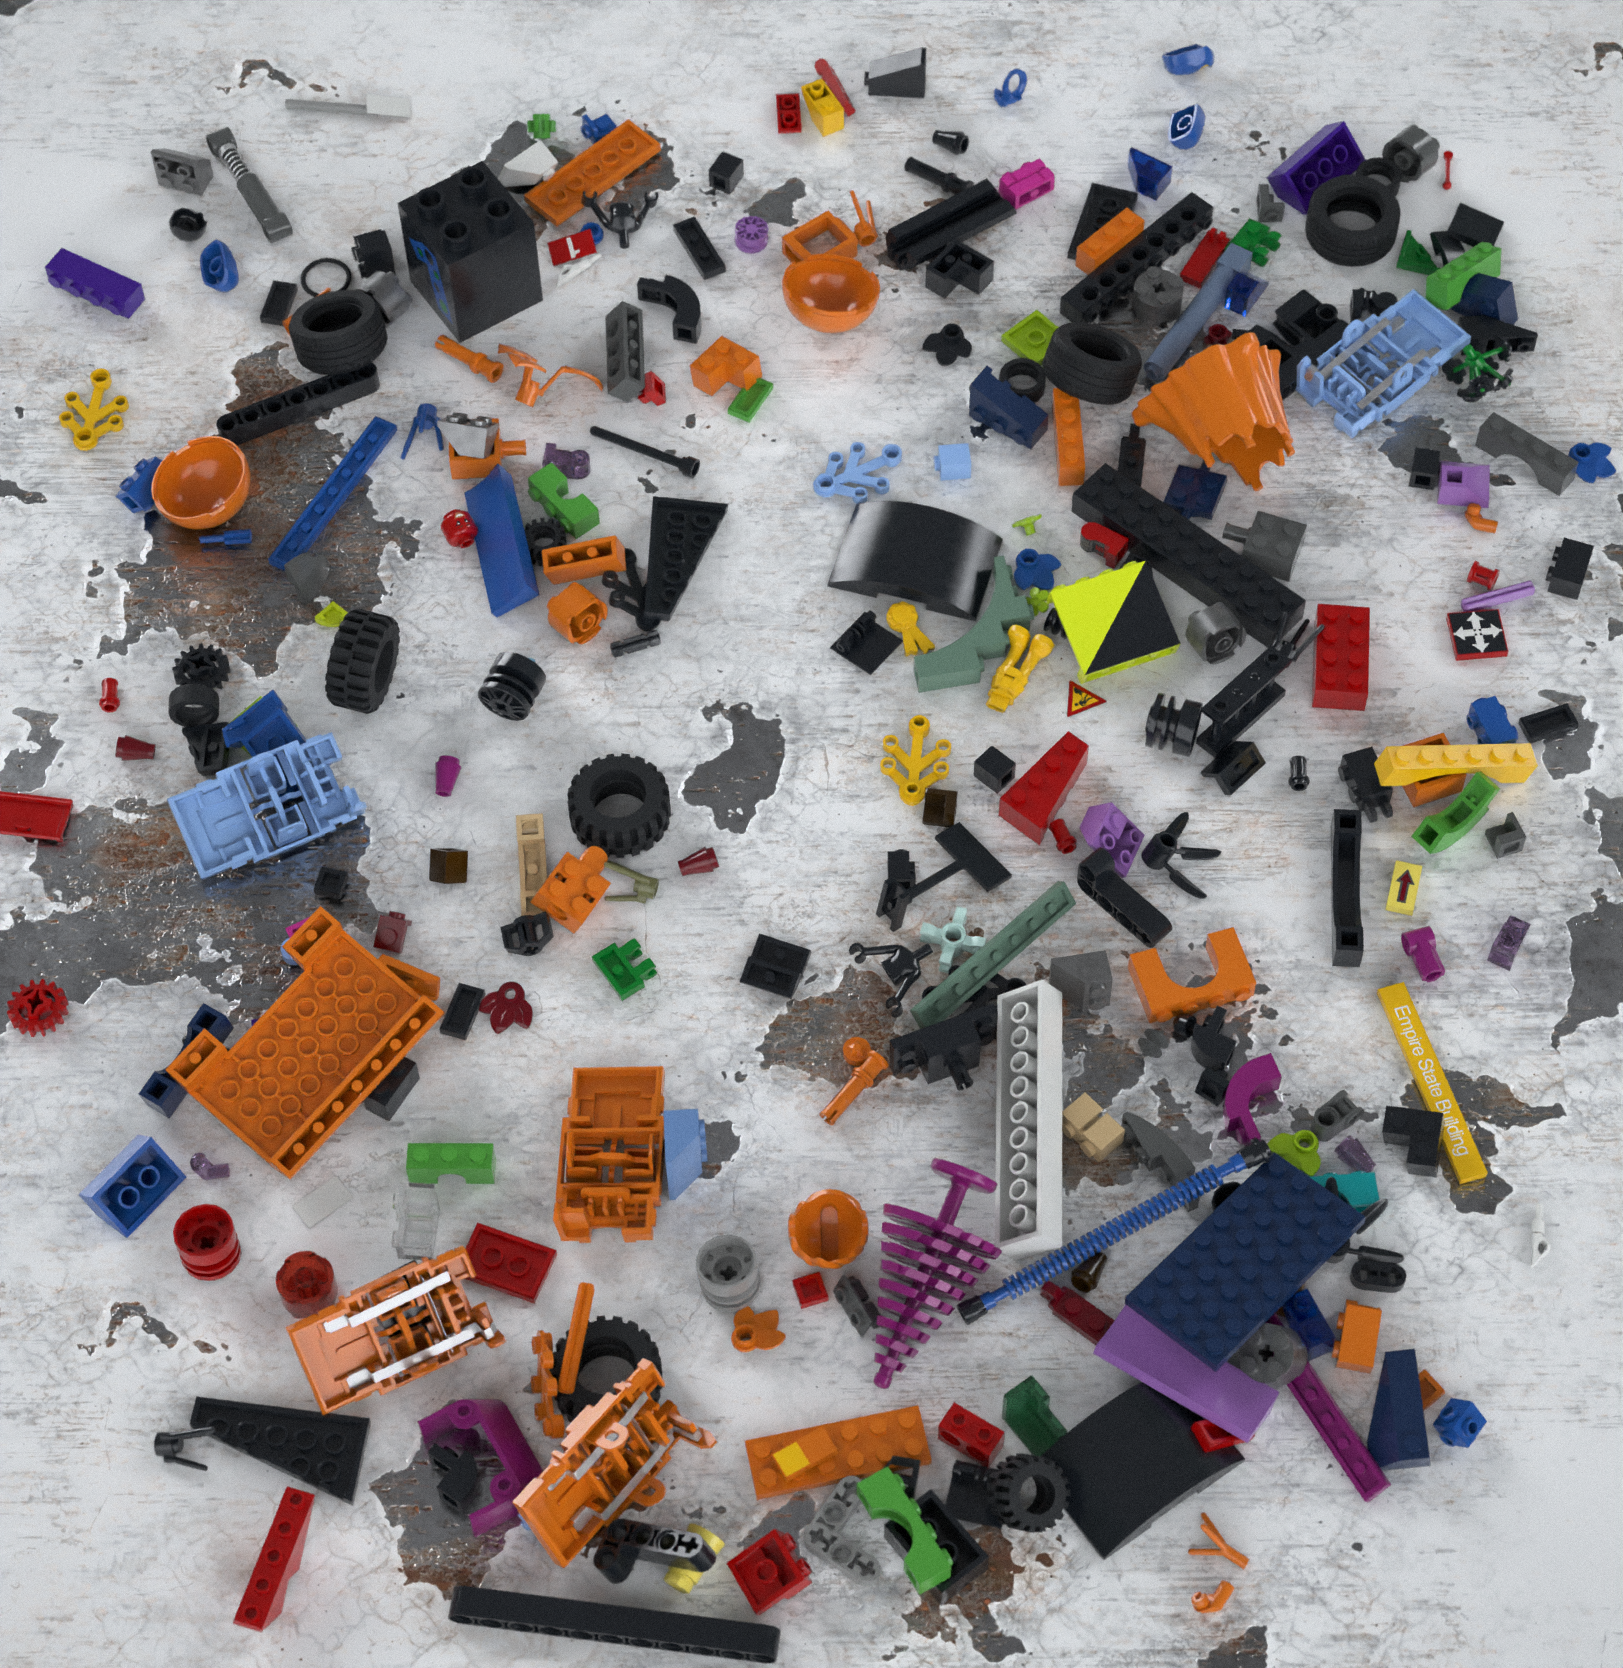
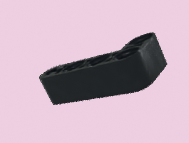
M1097 848L1078 865L1077 883L1079 887L1144 945L1150 948L1154 947L1172 931L1171 922L1164 914L1115 874V861L1111 854L1104 848Z
M620 1518L611 1522L607 1527L595 1552L593 1564L609 1582L619 1584L627 1579L636 1560L694 1572H705L715 1564L716 1553L697 1533Z

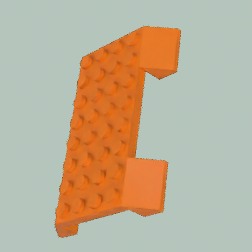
M321 906L282 946L304 972L240 1040L227 1051L226 1047L204 1028L165 1069L192 1098L272 1168L290 1180L445 1014L424 994L420 996L347 934L343 930L341 923Z

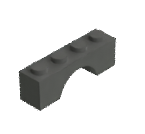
M1493 412L1479 427L1476 447L1494 458L1503 454H1509L1522 459L1534 471L1538 484L1558 496L1573 482L1578 461Z

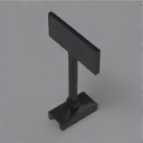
M958 822L935 836V840L956 861L909 889H905L893 876L885 880L876 915L880 918L886 914L892 921L890 930L894 932L902 927L907 905L912 903L913 898L961 870H966L987 892L1009 880L1012 874Z

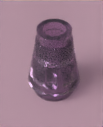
M1351 1135L1347 1136L1334 1150L1339 1155L1338 1159L1356 1171L1370 1173L1376 1167L1373 1159L1358 1138L1354 1139Z

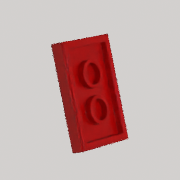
M477 1222L465 1248L476 1276L473 1278L469 1276L465 1279L535 1304L557 1256V1250Z

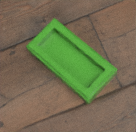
M757 378L756 383L747 392L745 388H742L729 406L728 414L750 423L773 390V383Z

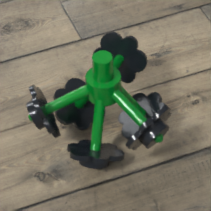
M1499 334L1495 336V349L1481 354L1479 351H1475L1472 345H1466L1463 348L1467 356L1464 363L1458 358H1451L1442 365V371L1446 375V379L1449 382L1453 381L1457 385L1461 384L1463 377L1466 376L1464 368L1469 367V386L1467 389L1457 392V396L1462 397L1466 402H1477L1483 396H1486L1487 392L1492 390L1496 392L1501 388L1506 389L1511 385L1513 380L1511 374L1514 370L1509 368L1502 376L1497 372L1500 367L1499 364L1494 362V359L1491 357L1497 354L1501 361H1510L1511 345L1508 340L1502 338ZM1496 379H1499L1497 385L1494 387L1493 383Z

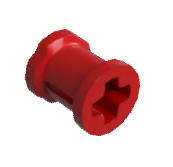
M1475 561L1469 571L1467 582L1478 583L1487 587V590L1492 591L1500 570H1491Z

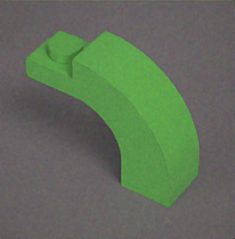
M1476 772L1460 795L1440 813L1426 816L1411 837L1430 854L1447 849L1466 835L1489 810L1487 806L1500 791V788L1482 772Z

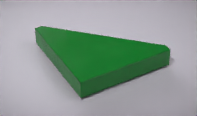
M1407 230L1396 268L1430 276L1440 268L1431 260V255L1423 245L1419 244L1411 235V230Z

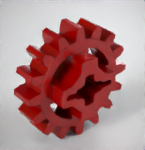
M41 979L39 984H35L34 980H30V986L28 987L23 984L19 985L21 992L13 991L11 994L14 1000L7 1001L10 1009L7 1011V1014L14 1029L19 1028L22 1035L29 1031L31 1037H35L37 1032H41L44 1037L46 1036L47 1029L55 1032V1024L63 1025L65 1022L62 1016L69 1013L66 1007L69 1003L61 987L57 988L53 981L47 986L45 979Z

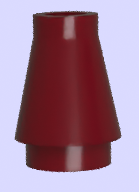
M128 735L118 737L115 756L122 758V761L154 760L156 744H150Z
M705 846L683 860L678 861L682 876L714 872L713 869L719 867L713 847L706 849Z

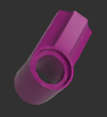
M1426 926L1403 932L1401 934V942L1404 952L1407 956L1412 957L1421 980L1432 982L1443 976L1445 969L1436 951V939L1431 927Z

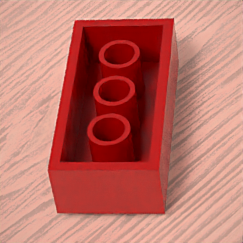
M1317 604L1314 631L1321 624L1325 628L1314 639L1312 707L1365 711L1369 685L1370 607Z

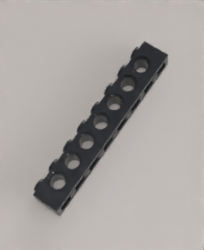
M1189 193L1065 293L1060 300V314L1071 322H1094L1101 312L1105 309H1110L1121 296L1127 295L1135 285L1137 278L1146 272L1149 267L1156 266L1160 268L1163 262L1170 256H1175L1181 247L1186 243H1191L1197 234L1202 230H1207L1213 222V206L1195 193Z

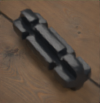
M657 630L647 632L646 636L640 634L623 639L624 642L622 643L619 640L610 644V650L613 657L623 656L624 652L630 654L647 649L648 645L653 647L661 644L660 635Z

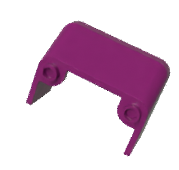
M461 1399L418 1421L424 1444L456 1428L468 1429L480 1423L506 1469L497 1474L490 1482V1493L495 1502L468 1515L475 1538L517 1516L519 1512L512 1503L513 1500L533 1478L537 1479L543 1472L509 1408L499 1399Z

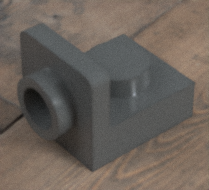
M1259 184L1256 198L1258 222H1282L1285 204L1283 202H1274V195L1269 194V184Z

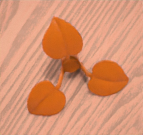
M498 345V354L509 353L508 356L515 367L525 366L522 383L515 397V400L533 407L538 395L543 397L547 388L564 372L582 375L592 380L601 392L603 390L602 383L595 376L581 369L566 365L561 366L547 383L539 389L540 383L531 380L533 369L536 368L544 373L547 370L537 364V360L531 355L509 345Z

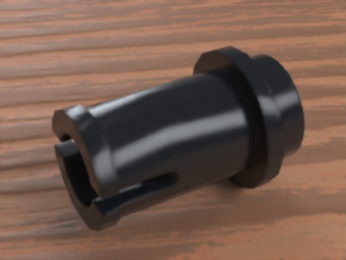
M1294 756L1289 760L1291 777H1289L1288 783L1294 791H1303L1310 783L1306 771L1307 760L1303 756Z

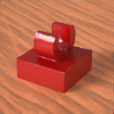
M652 371L645 373V388L640 391L643 394L637 396L643 404L652 401L657 406L666 403L665 383Z

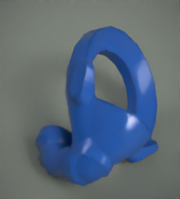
M1013 69L1006 76L1002 85V91L994 89V99L1000 107H1007L1022 99L1021 95L1027 84L1026 73L1021 69ZM1018 74L1019 85L1016 90L1011 92L1009 90V81L1013 75Z

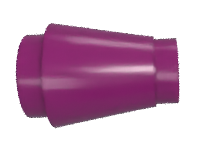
M444 755L440 756L439 760L435 763V793L442 797L451 796L461 770L458 758Z

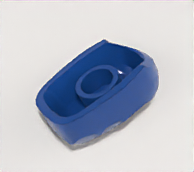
M1193 44L1167 52L1162 55L1165 69L1172 75H1190L1206 66L1211 68L1214 63V53L1208 46Z
M1198 103L1173 113L1171 116L1168 139L1180 150L1193 148L1199 142L1203 133L1206 116Z
M214 240L202 251L200 256L202 279L205 285L217 291L229 292L238 285L239 281L236 261L225 243L220 240Z

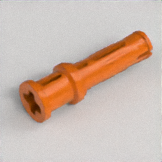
M440 335L437 338L445 343V345L435 342L436 349L468 365L473 373L484 375L491 383L497 382L501 377L504 367L499 361H491L484 353H474L445 335Z
M870 1050L865 1061L859 1067H855L852 1070V1078L825 1109L819 1113L820 1117H827L824 1121L833 1126L835 1121L862 1090L871 1087L876 1076L882 1070H886L889 1067L887 1061L879 1053Z

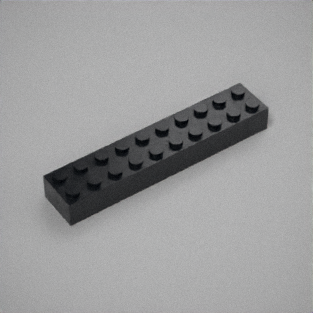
M1103 464L1073 493L1071 512L1087 523H1098L1129 538L1127 551L1150 560L1153 569L1208 607L1213 606L1217 602H1223L1245 628L1246 633L1267 648L1275 641L1284 612H1288V618L1282 638L1303 618L1306 603L1304 598L1108 464Z

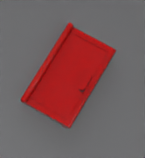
M0 791V834L63 842V833L73 808V800Z

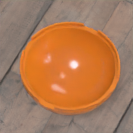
M814 254L807 256L806 260L796 263L794 261L787 267L782 280V292L789 311L804 326L823 333H841L861 325L872 314L878 303L880 284L873 271L870 273L864 269L862 263L857 260L836 254Z
M204 436L187 441L188 445L176 452L171 451L158 466L151 488L156 507L168 520L181 527L196 530L213 528L231 519L243 506L251 483L249 464L241 449L226 438Z

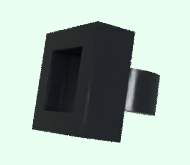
M1207 1067L1200 1076L1195 1093L1218 1107L1226 1096L1227 1087L1230 1082L1226 1078L1229 1076V1073L1221 1068L1214 1072Z

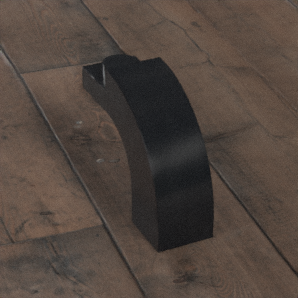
M666 275L663 282L640 277L637 283L638 300L664 305L672 309L676 313L672 323L673 339L697 344L702 325L700 302L694 290L682 280L670 275Z

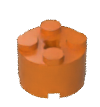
M572 582L558 596L552 597L547 603L549 625L573 644L574 642L584 644L594 638L601 629L599 624L602 618L606 620L608 612L607 606L603 601L577 582Z

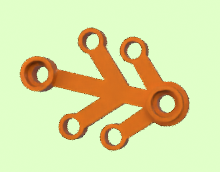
M538 1330L537 1335L532 1337V1352L538 1355L537 1376H531V1391L533 1394L541 1393V1403H535L534 1414L536 1421L543 1420L544 1436H549L550 1439H559L564 1437V1419L562 1414L554 1415L552 1396H557L558 1390L557 1380L549 1370L554 1365L553 1339L551 1333H544V1330Z

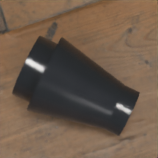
M936 130L933 134L932 142L958 155L959 153L964 154L969 145V137L964 132Z

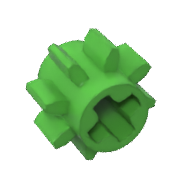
M532 114L533 121H527V132L533 133V139H550L551 132H556V121L550 120V114Z

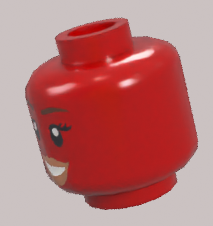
M460 509L452 510L444 515L441 531L448 544L452 547L461 548L471 546L474 543V537L478 534V528L471 515L467 511H461Z

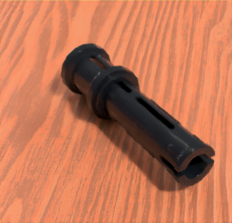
M909 157L904 166L905 171L940 186L945 193L956 195L974 185V182L971 180L965 181L958 178L953 172H942L914 157Z

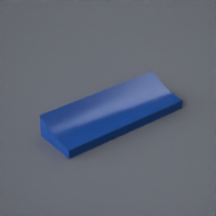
M499 464L494 467L484 480L464 493L468 512L478 528V534L474 539L491 614L497 618L540 595L512 476Z

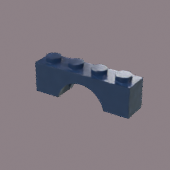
M203 1003L187 1025V1036L177 1057L204 1028L223 1044L234 1029L226 1015ZM163 1069L161 1071H154L138 1094L147 1106L170 1119L187 1095V1092Z

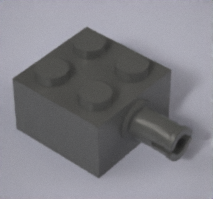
M1257 511L1252 527L1245 529L1226 523L1222 538L1244 544L1242 557L1271 577L1289 582L1304 544L1307 525Z

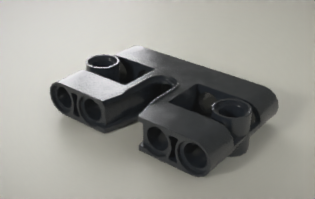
M1305 289L1275 310L1277 318L1273 325L1291 345L1259 325H1255L1246 332L1256 334L1260 343L1259 347L1267 345L1269 350L1277 349L1280 351L1279 381L1282 401L1296 391L1297 365L1305 356H1308L1311 360V365L1316 366L1318 364L1316 359L1342 339L1343 332L1349 325L1343 319L1337 318L1338 310L1335 306L1327 303L1322 304Z

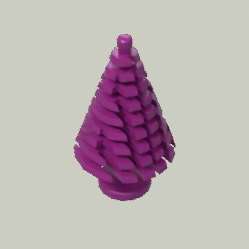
M933 1158L930 1165L934 1173L951 1181L937 1220L931 1216L888 1203L883 1204V1215L897 1224L883 1222L882 1233L892 1240L900 1242V1244L881 1241V1251L903 1264L917 1268V1270L893 1261L881 1259L880 1270L900 1281L911 1284V1287L892 1280L879 1278V1288L905 1301L902 1304L878 1296V1307L900 1317L898 1322L884 1316H877L876 1325L893 1333L892 1338L876 1334V1344L888 1349L886 1355L875 1352L874 1362L881 1366L875 1374L873 1383L882 1389L890 1387L894 1371L902 1373L907 1367L906 1364L898 1361L899 1356L903 1355L914 1358L919 1352L905 1344L907 1338L921 1344H926L931 1337L913 1328V1323L933 1330H938L943 1324L937 1318L919 1311L920 1307L945 1316H949L955 1309L948 1303L926 1294V1291L957 1302L961 1301L966 1295L959 1288L932 1276L960 1286L972 1288L979 1280L970 1273L962 1271V1269L980 1274L985 1273L990 1265L979 1257L996 1260L1002 1253V1250L994 1247L995 1245L953 1226L968 1189L990 1194L996 1190L998 1184L976 1171L943 1159Z

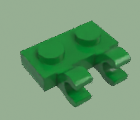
M1249 218L1226 246L1225 250L1231 243L1253 252L1251 261L1260 267H1264L1268 262L1266 255L1269 253V250L1276 252L1281 246V243L1278 241L1282 235L1276 231L1270 232V227Z
M635 938L620 948L614 942L592 956L593 963L621 1001L645 987L643 980L651 979L657 975L654 969L656 966L650 958L642 961L634 968L628 960H635L643 954L640 950L641 945Z

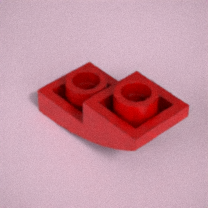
M799 93L776 94L778 134L802 133Z

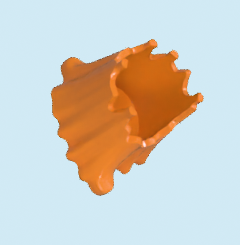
M1253 332L1243 334L1229 344H1216L1187 359L1180 368L1170 371L1169 377L1164 382L1153 385L1151 393L1138 401V407L1131 413L1135 425L1144 427L1153 423L1172 434L1191 455H1198L1204 459L1208 468L1212 467L1215 463L1211 452L1215 453L1222 463L1232 465L1246 486L1251 484L1254 491L1261 490L1263 485L1260 481V471L1263 465L1272 462L1277 466L1283 467L1285 465L1283 450H1285L1288 457L1295 453L1280 392V351L1277 349L1269 350L1267 345L1259 347V340Z

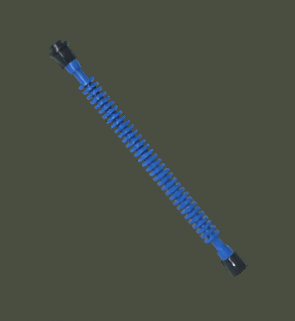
M1256 1137L1252 1138L1251 1143L1238 1150L1235 1155L1228 1158L1227 1163L1216 1168L1213 1164L1209 1165L1208 1169H1202V1173L1198 1171L1195 1173V1176H1189V1180L1187 1178L1182 1181L1183 1184L1179 1182L1176 1184V1187L1174 1185L1171 1186L1170 1191L1166 1189L1163 1193L1157 1194V1197L1153 1196L1150 1200L1144 1201V1204L1140 1203L1137 1205L1138 1208L1133 1207L1131 1211H1126L1125 1215L1120 1214L1118 1218H1113L1112 1222H1106V1227L1102 1224L1099 1226V1229L1095 1228L1092 1230L1093 1234L1092 1232L1086 1233L1087 1238L1085 1235H1082L1080 1241L1079 1239L1073 1240L1074 1245L1070 1242L1067 1244V1248L1065 1246L1060 1248L1061 1252L1057 1249L1054 1251V1255L1052 1253L1047 1255L1048 1259L1044 1256L1041 1258V1262L1039 1260L1034 1262L1035 1266L1030 1264L1028 1269L1026 1267L1021 1269L1022 1273L1017 1271L1015 1276L1013 1274L1008 1276L1010 1282L1007 1278L1002 1279L1004 1286L991 1293L987 1291L957 1304L956 1306L961 1317L969 1325L987 1314L988 1310L996 1307V1303L1010 1296L1014 1300L1017 1298L1016 1293L1019 1297L1022 1296V1289L1025 1293L1029 1292V1286L1031 1289L1036 1288L1035 1282L1038 1286L1042 1285V1279L1044 1282L1049 1281V1276L1051 1278L1056 1277L1055 1272L1060 1275L1062 1269L1064 1271L1069 1270L1068 1265L1072 1268L1075 1266V1262L1080 1264L1082 1262L1081 1258L1084 1261L1087 1260L1088 1255L1090 1257L1095 1255L1094 1251L1097 1254L1100 1253L1101 1248L1103 1250L1108 1248L1107 1244L1112 1246L1114 1241L1118 1243L1121 1241L1120 1237L1122 1239L1127 1238V1234L1129 1236L1132 1235L1133 1230L1138 1232L1140 1227L1142 1229L1146 1227V1223L1150 1225L1153 1223V1220L1155 1222L1159 1220V1216L1163 1218L1166 1214L1172 1213V1210L1176 1211L1179 1209L1178 1206L1183 1207L1185 1203H1190L1191 1199L1196 1200L1198 1196H1203L1204 1192H1210V1188L1214 1190L1217 1188V1185H1223L1222 1178L1232 1172L1237 1174L1244 1169H1250L1261 1163L1267 1164L1269 1162L1268 1156L1271 1155L1269 1146L1263 1139L1259 1141Z

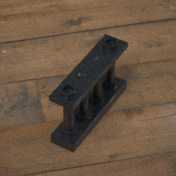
M1272 645L1201 708V712L1213 722L1197 737L1196 744L1216 758L1285 696L1286 690L1275 682V677L1291 664V660Z

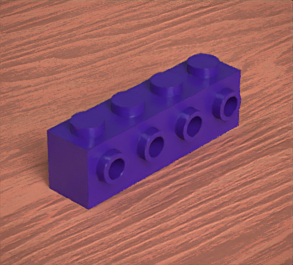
M61 248L45 266L48 281L53 287L64 289L75 297L86 299L95 306H101L109 310L114 315H121L129 319L145 300L141 283L64 248Z

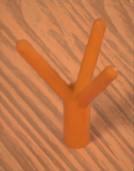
M1205 1512L1201 1513V1517L1206 1525L1201 1524L1200 1528L1220 1549H1189L1188 1553L1190 1555H1222L1244 1569L1250 1559L1229 1546Z

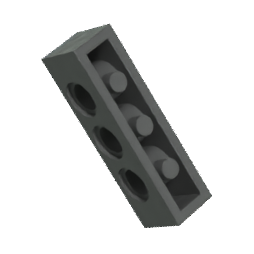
M622 301L605 316L607 392L611 396L629 402L645 388L642 309Z

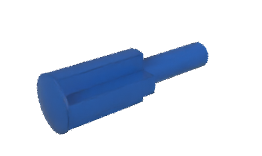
M251 529L224 531V534L200 536L199 542H225V545L252 544L253 536Z

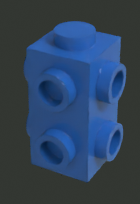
M156 456L147 460L145 458L140 460L134 467V474L131 477L125 478L119 485L121 490L116 494V497L132 513L142 510L146 512L155 503L151 491L152 481L158 466L163 461Z
M1496 696L1479 698L1471 703L1466 720L1471 730L1474 729L1478 744H1516L1518 740L1517 729L1514 725L1511 726L1507 719L1506 709L1504 705H1500Z

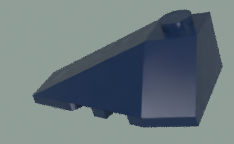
M1415 1349L1385 1352L1367 1438L1368 1451L1382 1471L1431 1466Z

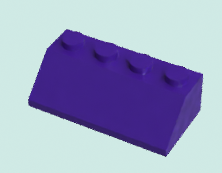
M1345 121L1325 125L1266 178L1279 199L1306 215L1310 198L1321 184L1334 177L1353 174L1366 159Z

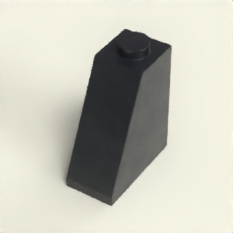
M918 48L871 61L869 71H865L864 86H868V96L924 98L926 48Z

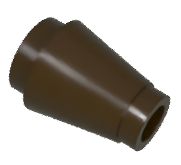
M1094 1251V1256H1088L1087 1260H1083L1072 1271L1071 1283L1077 1290L1089 1293L1091 1290L1096 1289L1105 1263L1108 1260L1103 1252L1097 1254Z

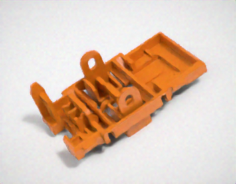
M663 1066L573 1068L571 1097L568 1098L567 1108L569 1117L562 1118L556 1203H554L553 1221L561 1241L591 1243L592 1229L622 1228L621 1231L625 1243L636 1242V1240H653V1227L656 1226L657 1214L655 1207L661 1206L659 1195H662L665 1155L664 1116H661V1113H664L665 1101L663 1096L665 1080ZM612 1140L610 1152H603L602 1147H587L591 1145H605V1141ZM618 1140H624V1145H649V1148H625L624 1154L616 1153ZM656 1144H659V1149H656ZM566 1159H567V1163H566V1175H565V1176H566V1182H564L565 1162H566ZM603 1166H609L608 1183H602ZM615 1167H623V1181H620V1183H614Z

